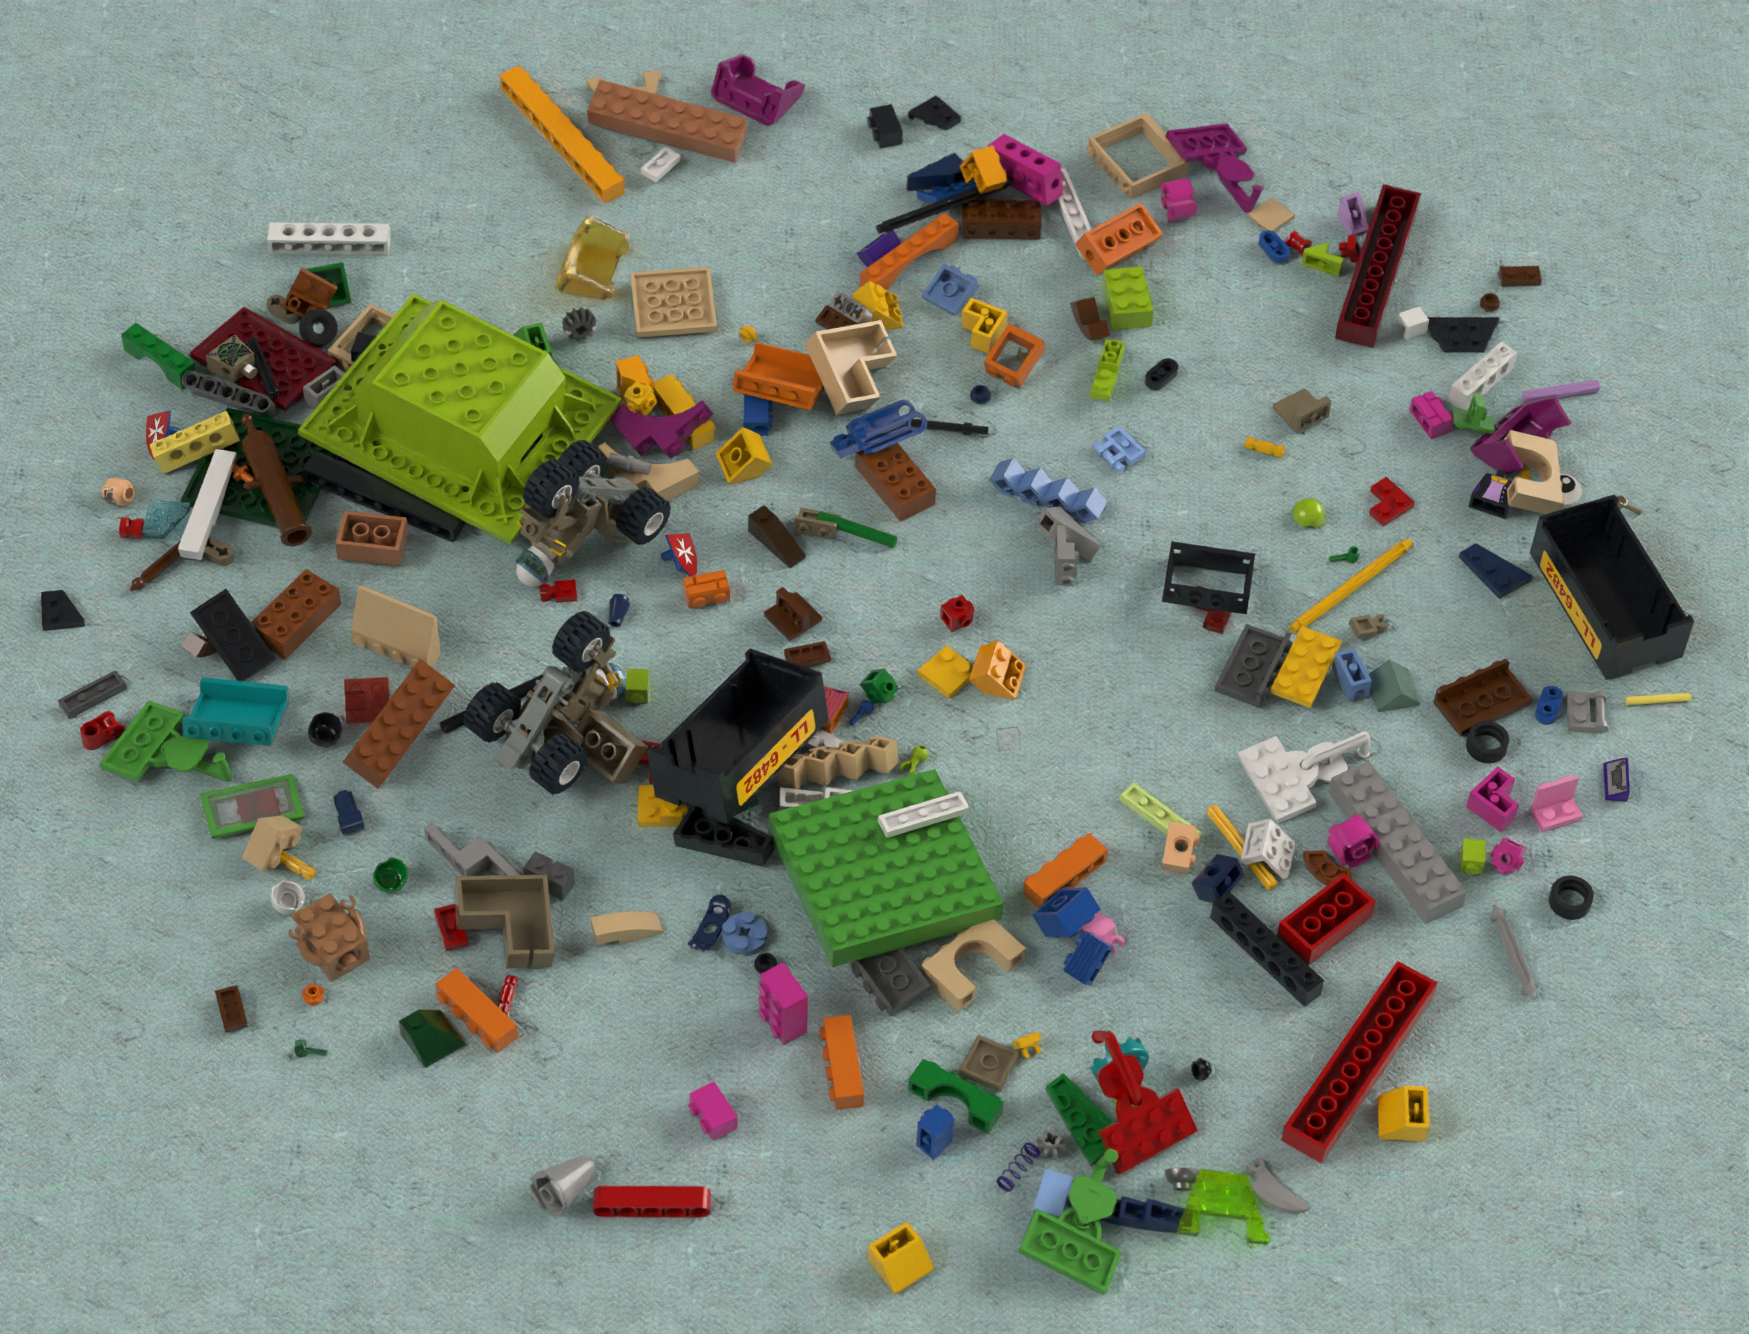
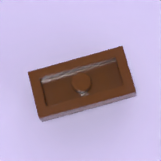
M1500 266L1499 268L1501 286H1541L1542 278L1539 266Z

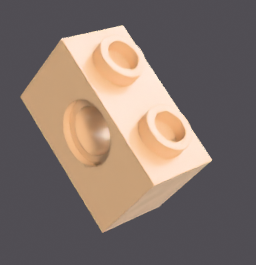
M1170 821L1161 870L1188 875L1189 867L1194 868L1196 855L1192 854L1193 846L1198 847L1200 834L1196 833L1197 826ZM1177 845H1184L1187 850L1179 852L1175 847Z

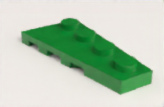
M1063 1073L1046 1085L1045 1091L1090 1167H1092L1106 1152L1098 1131L1113 1122Z

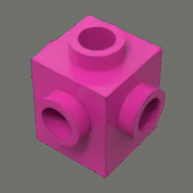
M1506 837L1501 840L1499 845L1496 844L1490 855L1493 858L1490 863L1495 865V869L1503 874L1512 873L1515 870L1519 871L1525 860L1522 856L1526 847Z

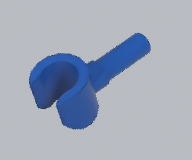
M862 700L859 710L850 720L849 724L853 726L863 713L871 715L874 710V702Z

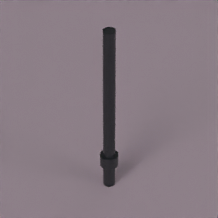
M920 419L911 420V427H919L921 425ZM927 420L926 427L927 429L963 432L964 435H971L972 433L988 435L989 427L977 426L968 422L958 424Z

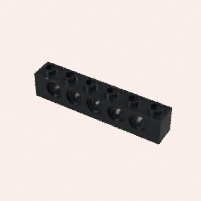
M1228 891L1212 904L1210 918L1304 1007L1321 995L1324 979L1231 892Z

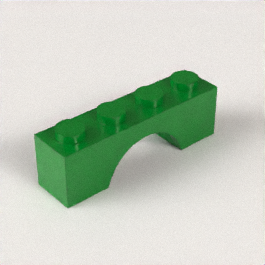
M136 322L121 334L124 351L138 360L143 356L150 358L162 369L170 382L182 390L185 388L182 383V377L187 371H196L194 361Z
M922 1059L909 1078L908 1091L926 1101H930L938 1096H952L962 1101L969 1112L968 1124L987 1134L990 1133L1003 1114L1004 1101L997 1095L989 1094L981 1090L978 1085L964 1081L956 1073L942 1069L935 1062Z

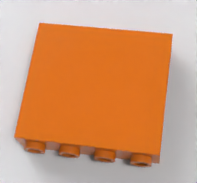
M755 342L754 354L743 371L736 370L733 382L734 392L807 410H812L825 389L810 355Z

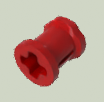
M1293 231L1288 235L1285 244L1288 247L1294 248L1298 251L1299 255L1303 256L1304 250L1310 248L1312 242L1299 236L1297 231Z

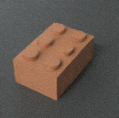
M344 511L335 543L337 558L340 560L400 566L409 534L407 518Z

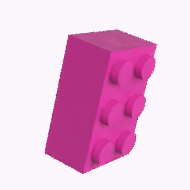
M784 962L761 973L760 984L758 985L760 997H758L760 1009H758V1013L764 1022L767 1021L770 1025L773 1036L776 1039L779 1038L782 1044L785 1045L807 1033L808 995Z

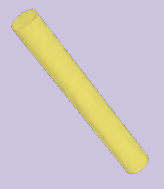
M1691 694L1630 696L1625 698L1626 705L1691 701Z

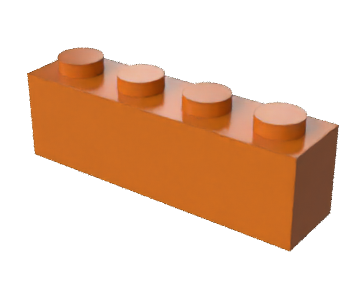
M1090 833L1083 838L1079 837L1070 848L1062 850L1057 855V858L1051 862H1046L1040 871L1029 875L1025 879L1023 895L1037 908H1040L1061 888H1073L1106 863L1108 849Z
M455 968L436 983V998L442 1005L446 1004L451 1009L455 1018L458 1020L462 1019L466 1023L468 1030L472 1034L476 1033L488 1049L492 1048L496 1053H499L518 1038L517 1025L458 968Z
M851 1015L823 1018V1027H819L820 1040L825 1041L826 1046L822 1047L823 1060L828 1061L829 1067L825 1068L826 1079L832 1083V1087H829L830 1101L835 1102L836 1110L864 1107V1091Z

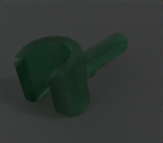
M303 1039L295 1041L294 1050L299 1058L305 1057L308 1054L327 1056V1050L307 1047V1042Z

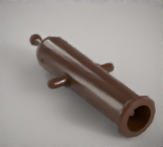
M244 414L241 417V423L246 426L248 434L242 442L243 453L256 481L245 482L244 488L246 490L258 489V491L262 492L280 530L281 543L291 547L301 545L309 540L312 530L304 520L291 484L302 483L304 477L302 475L290 476L286 474L273 438L265 431L256 430L253 425V417L250 414Z

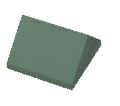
M1389 659L1369 673L1372 680L1370 691L1378 712L1420 705L1407 668Z

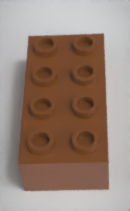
M898 443L874 453L864 454L863 450L855 453V468L900 522L935 505L936 488Z
M305 569L251 624L269 650L286 660L341 605L339 589Z

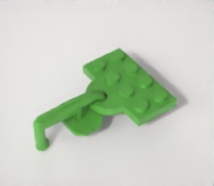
M149 700L99 763L101 769L135 782H139L150 766L158 768L169 766L180 772L195 770L225 782H230L232 779L224 753H218L213 757V762L217 763V765L203 761L201 759L209 749L208 740L181 737L177 732L183 724V717H186L185 713Z
M1113 1149L1106 1150L1104 1155L1096 1162L1091 1178L1081 1175L1074 1179L1068 1193L1073 1208L1065 1210L1058 1218L1037 1208L1034 1210L1018 1253L1102 1295L1108 1290L1122 1252L1101 1241L1102 1230L1098 1221L1112 1214L1117 1201L1115 1192L1101 1184L1107 1166L1110 1163L1116 1162L1118 1158L1117 1152Z

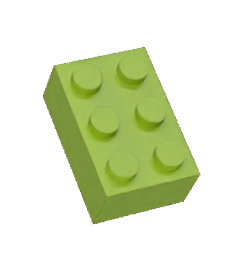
M1143 266L1103 270L1102 289L1112 330L1152 327L1154 310Z

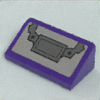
M1628 758L1604 762L1605 800L1627 802L1630 794Z

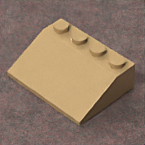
M360 585L358 587L351 627L353 643L412 668L420 659L433 667L441 656L436 615Z

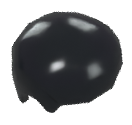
M322 712L313 716L308 727L309 739L318 747L329 748L335 745L342 733L340 719L333 713Z

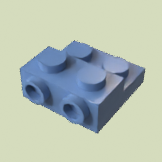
M943 263L922 294V297L948 313L957 316L965 302L968 303L978 290L977 279L970 274L964 275L960 273L961 271L953 265L949 267Z

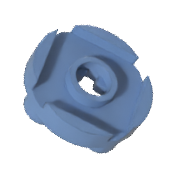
M744 911L743 913L733 915L722 926V941L726 949L731 953L737 955L738 952L744 953V956H751L760 952L765 946L767 939L766 924L751 911ZM743 931L749 932V937L747 938L744 935L741 937L739 935Z

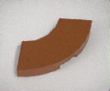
M1326 850L1303 852V859L1307 869L1324 885L1327 886L1343 873L1352 880L1351 869L1343 868L1333 863L1328 858Z

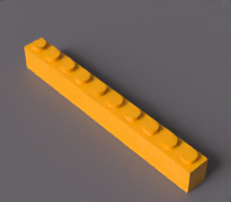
M517 66L499 74L500 88L604 204L624 195L625 180L623 176L617 174L612 164L607 163L601 152L597 151L591 141L582 135L581 130L576 128L570 118L561 112L560 107L551 101L549 95L541 90L539 84L531 79L527 71Z

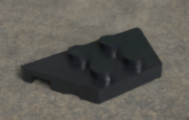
M1427 317L1429 319L1428 329L1431 331L1430 336L1439 343V347L1444 353H1484L1495 328L1499 324V317Z

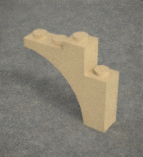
M606 443L598 446V450L607 456V462L611 452L618 454ZM688 458L669 464H651L649 475L635 471L626 472L625 469L608 466V464L606 467L612 479L616 477L626 478L639 489L649 487L667 501L699 485V471ZM631 491V492L628 494L627 498H628L633 492H636V491Z

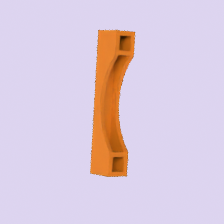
M943 213L860 273V288L868 281H871L887 291L899 274L915 259L932 250L945 249L958 240L959 223L946 213Z

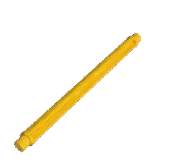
M1407 538L1397 543L1295 619L1294 623L1289 626L1290 631L1295 634L1300 630L1301 626L1307 627L1408 552V549L1413 546L1412 541Z

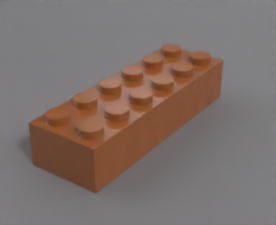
M420 659L342 763L378 789L446 699L455 684Z

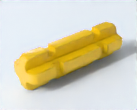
M1253 437L1246 438V449L1253 450L1254 448L1257 452L1268 455L1274 454L1275 457L1282 458L1284 455L1285 447L1277 444V446H1274V443L1260 439L1256 441V438Z
M282 850L279 864H286V868L298 875L303 874L302 877L307 880H312L316 875V869L310 865L306 866L305 862L293 855L289 856V853Z

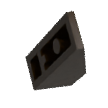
M765 505L748 515V532L786 566L792 568L806 558L805 553L780 519Z

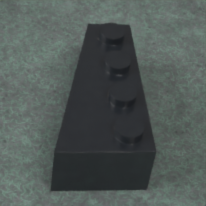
M695 805L690 807L673 833L675 846L762 867L775 850L772 836L736 818H733L726 824L705 816L702 813V808Z

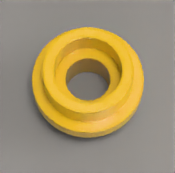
M744 325L740 327L738 335L743 341L751 344L752 341L755 342L757 340V332L749 325L747 327Z

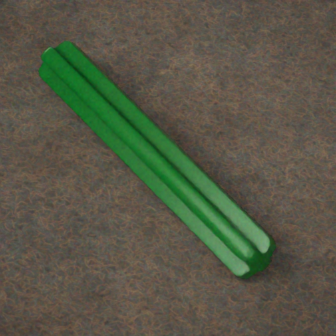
M823 511L818 513L817 520L836 523L837 530L894 548L897 543V536Z

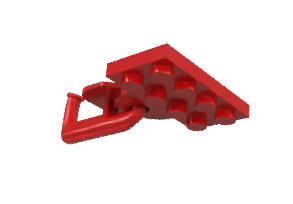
M1096 1030L1092 1033V1041L1096 1044L1105 1042L1113 1060L1099 1070L1097 1080L1103 1094L1117 1100L1115 1108L1117 1121L1099 1130L1098 1133L1106 1150L1113 1149L1118 1154L1116 1162L1112 1163L1117 1174L1124 1173L1198 1131L1180 1089L1175 1088L1158 1097L1151 1089L1141 1087L1144 1072L1138 1059L1133 1055L1123 1054L1113 1032Z

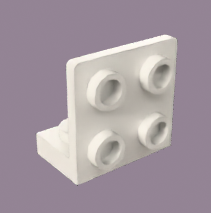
M1271 819L1250 823L1247 828L1241 861L1245 865L1265 861L1282 879H1287L1295 843Z

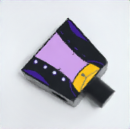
M1499 470L1496 472V475L1486 473L1473 490L1468 507L1506 520L1510 507L1508 506L1507 489L1512 483V480H1508L1507 472Z

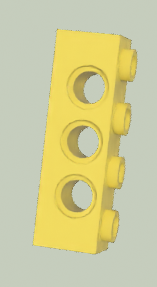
M227 411L168 437L157 440L150 444L154 459L162 473L165 474L215 452L216 449L220 450L240 441L236 427Z

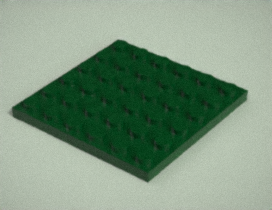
M232 408L226 409L236 427L240 441L220 450L236 452L235 464L240 468L247 466L249 468L248 473L253 477V472L243 453L242 442L248 434L246 426L241 423V417L244 414H250L253 417V425L256 430L265 431L273 438L286 474L290 476L302 475L304 477L303 468L315 451L327 454L334 459L337 457L336 454L298 435L300 424ZM214 452L201 458L181 498L182 505L194 508ZM231 472L219 514L278 528L262 492L258 491V489L246 490L244 488L245 481L243 479L235 481L233 479L235 473ZM303 481L299 484H291L306 522L321 488Z

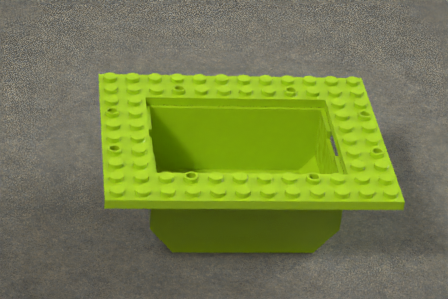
M413 293L300 426L298 435L512 545L520 534L521 527L517 524V521L520 522V519L524 517L519 511L521 508H526L523 490L531 474L545 461L547 462L550 459L558 460L560 455L572 443H576L578 440H586L591 444L616 409L622 404V398L557 366L547 352L442 299L432 303ZM539 435H542L543 437L539 440V442L535 445V447L531 450L528 456L521 463V458L532 446V444L539 437Z

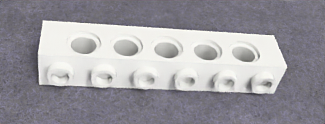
M269 222L267 242L269 254L389 255L391 237L389 224Z

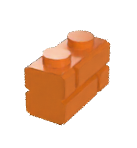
M725 570L682 578L683 592L688 608H702L707 604H722L726 600H730V586Z

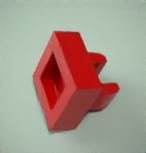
M1356 234L1348 235V241L1340 242L1338 249L1341 251V258L1350 257L1351 263L1358 262L1360 256V246Z

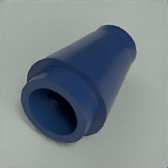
M614 594L609 600V625L613 627L621 626L630 607L627 596Z

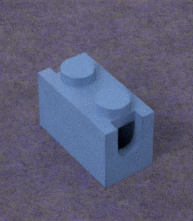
M1355 648L1335 653L1332 670L1348 701H1353L1354 698H1358L1361 694L1363 698L1369 696L1372 680Z

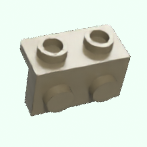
M800 508L799 515L795 518V532L836 540L838 533L836 523L817 520L820 511ZM832 514L842 518V515Z

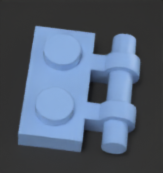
M1120 426L1104 435V444H1101L1099 441L1093 443V448L1097 450L1096 453L1101 458L1104 457L1108 461V465L1119 473L1125 469V466L1122 464L1123 461L1131 466L1146 457V451ZM1113 449L1117 455L1114 456L1109 451Z

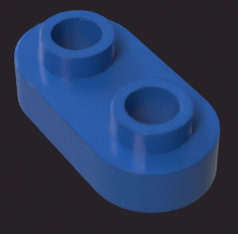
M1263 231L1260 234L1258 244L1273 262L1284 263L1289 259L1290 249L1277 233Z
M1547 686L1542 690L1535 712L1538 722L1550 725L1556 721L1563 698V693L1558 687Z

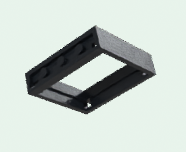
M1171 541L1162 602L1247 614L1255 553ZM1174 549L1181 550L1180 554L1174 553ZM1243 560H1250L1249 564L1243 563ZM1174 564L1246 574L1243 594L1173 584L1171 582Z

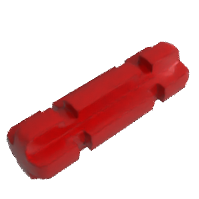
M512 975L505 977V985L502 987L499 1004L497 1005L507 1016L509 1015V1007H511L518 983V978Z

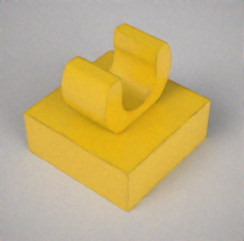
M1039 1031L1012 1040L1014 1049H1021V1054L1024 1058H1029V1047L1034 1049L1035 1054L1041 1052L1036 1042L1042 1039Z

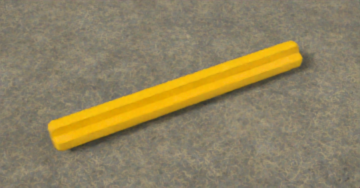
M1217 805L1210 806L1207 809L1208 816L1241 856L1245 840ZM1262 861L1248 864L1249 868L1267 890L1271 891L1277 887V880Z

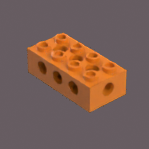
M1139 203L1084 233L1075 245L1096 276H1099L1103 273V270L1111 269L1153 246L1164 234L1143 204Z

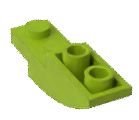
M1105 340L1089 398L1106 402L1110 401L1115 389L1126 343L1117 340Z

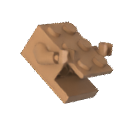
M329 893L291 915L297 924V929L294 930V933L292 929H289V936L297 940L296 945L304 960L319 967L330 982L370 960L365 924L359 911L354 909L356 900L352 895L348 896L351 906H347L343 899L339 904L333 895Z

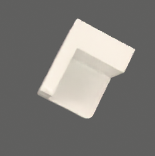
M1420 307L1399 313V319L1406 327L1404 333L1405 340L1427 333L1429 319Z

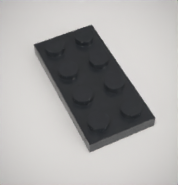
M224 589L190 612V615L237 681L247 680L276 660L227 589Z

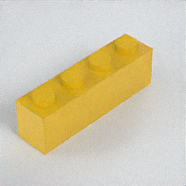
M672 374L654 382L655 388L653 393L657 400V405L666 416L681 413L696 405L690 393L687 394L681 381L676 380ZM708 420L699 426L692 435L684 439L692 450L714 441L715 426L713 422Z

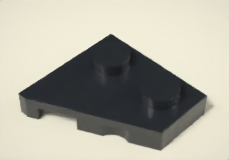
M937 95L908 111V118L914 119V117L923 119L925 124L935 125L943 130H948L961 122V116Z
M63 590L41 592L43 631L85 627L84 618Z

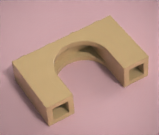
M1510 430L1505 439H1508L1521 462L1535 469L1543 482L1515 477L1507 489L1508 506L1542 514L1558 511L1564 505V497H1562L1561 467L1558 463L1559 451L1557 450L1556 441Z
M993 919L971 926L965 932L961 931L955 937V940L949 944H944L938 953L923 961L921 973L930 983L931 987L959 1012L975 1000L976 986L957 969L955 962L958 958L970 952L984 953L1009 973L1024 961L1026 948Z

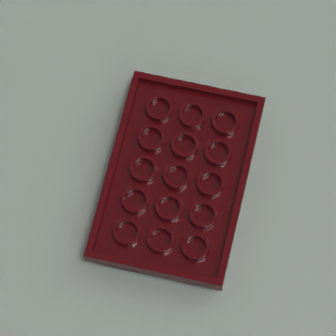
M245 307L241 308L190 352V357L193 360L207 367L206 355L233 335H236L246 346L248 338H257L279 389V396L271 400L284 412L304 396L303 386L333 366H338V359ZM258 371L253 379L243 376L234 382L241 387L268 396Z

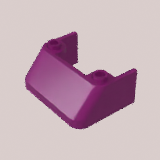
M1555 396L1521 404L1513 408L1494 425V434L1488 433L1483 435L1470 447V450L1475 457L1494 470H1503L1509 474L1514 470L1524 467L1508 439H1505L1510 430L1548 439L1553 435V431L1556 428L1569 426L1571 421Z

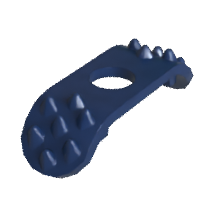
M718 894L710 899L707 912L692 940L687 943L691 949H699L704 952L705 950L712 949L722 931L723 924L730 915L731 903L726 896ZM709 924L717 926L713 933H706L704 928Z

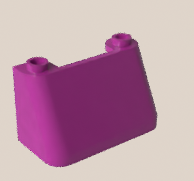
M744 54L719 62L712 85V97L717 102L764 125L775 124L803 94L805 84L797 80L789 81L783 90L754 76L756 70L755 62Z

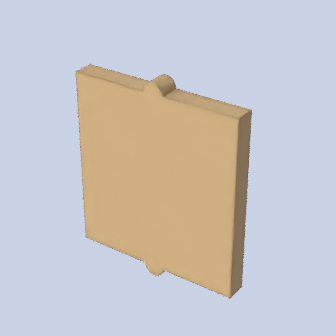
M1272 197L1247 215L1258 227L1273 232L1288 223L1295 216L1285 208V205H1281Z

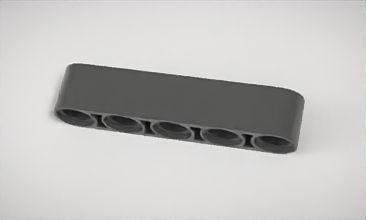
M192 370L187 371L182 377L183 385L195 395L257 415L273 418L277 414V405L267 395ZM212 386H215L214 389L209 392L210 388ZM230 392H233L232 395L227 398V395ZM250 398V401L245 404L246 399ZM268 404V407L263 410L264 405Z

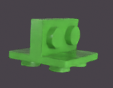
M1474 392L1468 410L1452 407L1453 422L1458 428L1475 429L1476 432L1484 435L1488 433L1494 434L1495 431L1492 417L1487 416L1486 402H1484L1482 394Z

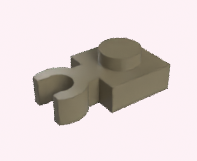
M1369 614L1353 617L1348 623L1357 640L1374 637L1378 632L1387 631L1389 627L1388 623H1380L1383 621L1384 615H1377L1375 619H1371Z

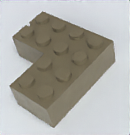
M547 875L456 876L454 901L457 930L503 929L506 968H527V964H531V968L552 967L555 950Z

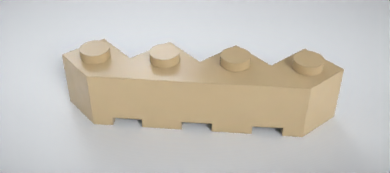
M873 736L869 737L870 741L858 743L857 740L839 743V747L827 749V746L809 749V753L799 755L796 753L776 774L777 786L799 789L808 780L820 785H828L837 775L858 779L867 769L888 773L899 763L897 740Z

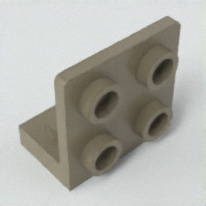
M1302 389L1274 403L1272 408L1295 433H1298L1328 418L1332 401L1328 396L1315 400L1306 389Z

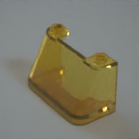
M588 214L570 241L554 289L561 293L606 300L607 297L611 298L616 289L613 287L614 282H612V278L619 258L622 254L626 255L630 248V244H628L630 235Z

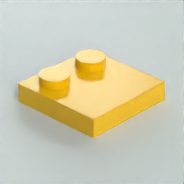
M946 645L918 669L917 675L950 699L970 682L969 678L974 665Z

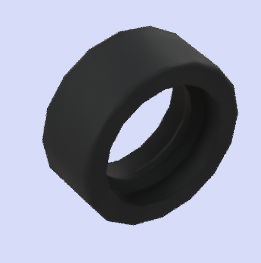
M1478 722L1469 730L1466 742L1467 752L1478 762L1486 764L1496 763L1506 755L1510 740L1508 732L1496 722ZM1480 735L1492 736L1499 741L1500 747L1496 749L1482 748L1476 743L1475 738Z
M1572 875L1563 876L1552 885L1549 894L1550 908L1555 914L1564 919H1580L1589 912L1594 893L1592 887L1584 879ZM1567 889L1574 890L1581 894L1584 898V903L1577 906L1568 905L1562 902L1558 897V893Z

